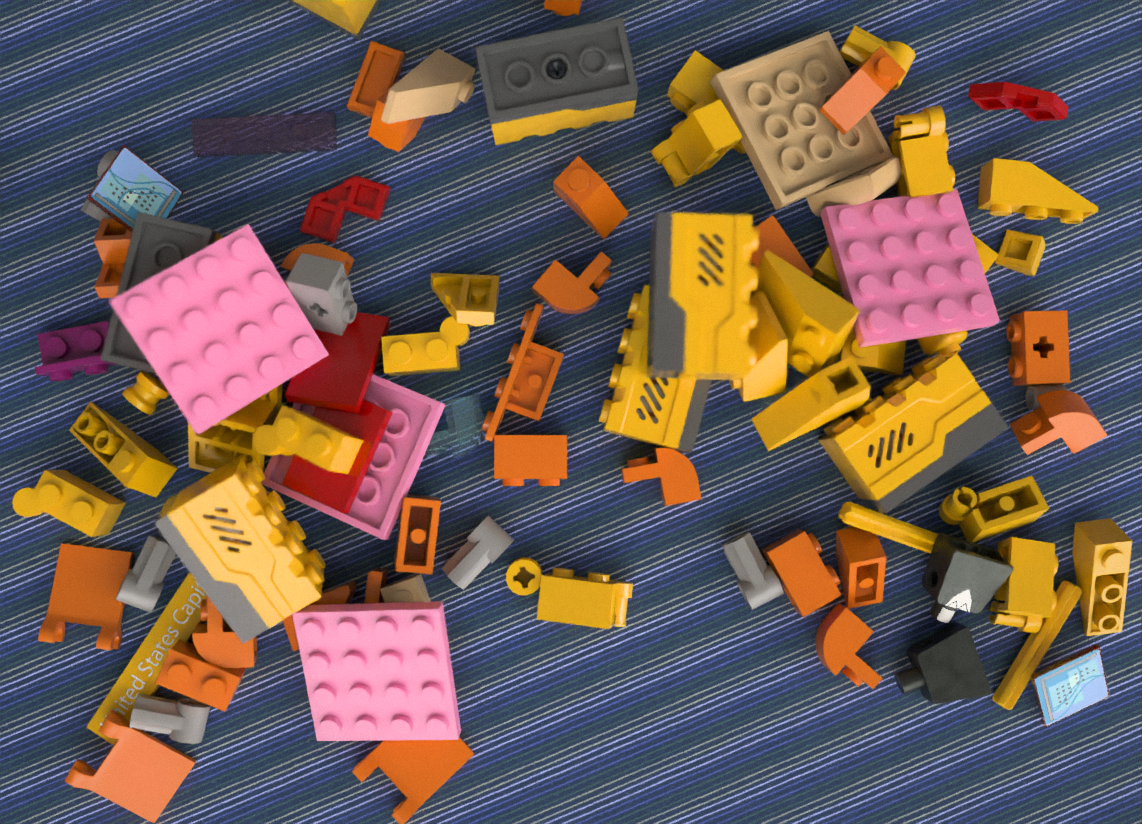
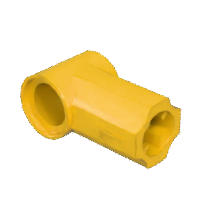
M854 26L840 50L842 58L859 66L881 46L906 71L891 90L898 89L916 57L914 50L898 41H889L887 43L867 31Z

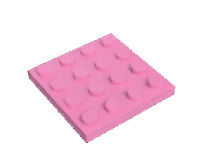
M957 189L950 193L910 198L909 196L872 200L859 205L842 204L827 206L821 211L820 215L844 298L860 309L853 325L859 348L990 327L1000 321Z
M249 224L109 301L197 435L329 355Z
M372 374L364 400L393 413L348 514L337 511L282 484L295 454L291 456H283L282 454L271 456L264 472L265 479L261 483L382 540H388L402 509L403 497L407 496L445 404ZM294 403L292 408L312 415L316 406Z
M443 602L307 605L293 613L317 741L459 739L461 726Z

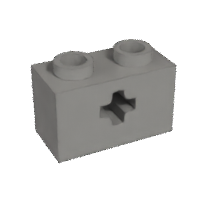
M301 253L286 280L289 291L313 329L342 336L348 323H352L357 314V303L354 302L350 289L351 283L347 278L343 262Z

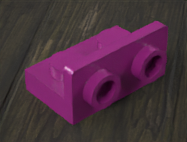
M110 321L38 334L43 365L35 367L36 375L48 376L52 382L73 379V373L85 371L86 375H97L109 372L108 366L119 365L101 360Z

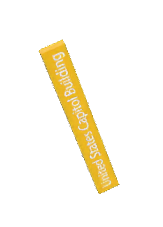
M190 572L86 727L112 745L115 744L117 739L107 737L99 732L100 727L103 725L102 722L109 712L113 710L130 722L137 696L139 694L153 696L160 685L156 684L155 681L170 649L179 639L189 642L197 624L202 623L200 615L201 600L207 599V595Z

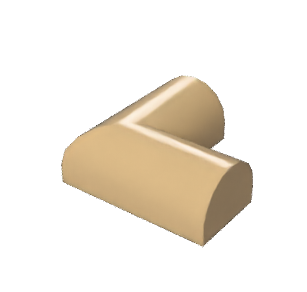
M898 156L884 159L873 167L859 171L838 181L836 184L827 186L807 196L806 199L811 211L816 216L821 217V211L827 206L842 204L859 205L875 199L899 181L902 170Z

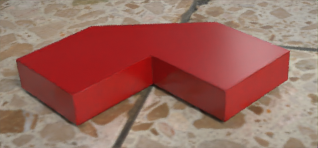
M1009 82L970 84L968 97L984 111L1018 108L1032 122L1064 120L1067 118L1069 106L1052 92Z
M355 175L326 192L322 191L312 196L299 231L335 244L346 211L380 222L391 188Z

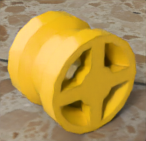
M141 370L136 376L137 382L133 386L126 387L122 395L136 408L148 415H152L157 409L156 404L158 401L166 399L170 393L158 379Z
M530 557L516 559L510 564L506 572L508 587L518 595L527 596L533 594L541 584V575L543 573L541 566Z

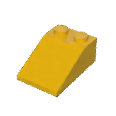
M769 250L764 252L758 268L756 290H751L749 299L756 292H765L788 339L787 363L810 378L817 372L829 367L839 357L860 309Z

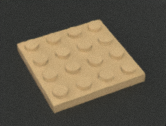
M829 31L720 72L710 80L719 100L721 99L742 134L743 138L740 141L776 210L814 194L827 186L836 184L838 181L859 171L873 167L882 160L893 156L870 111L845 135L819 111L822 105L851 75Z

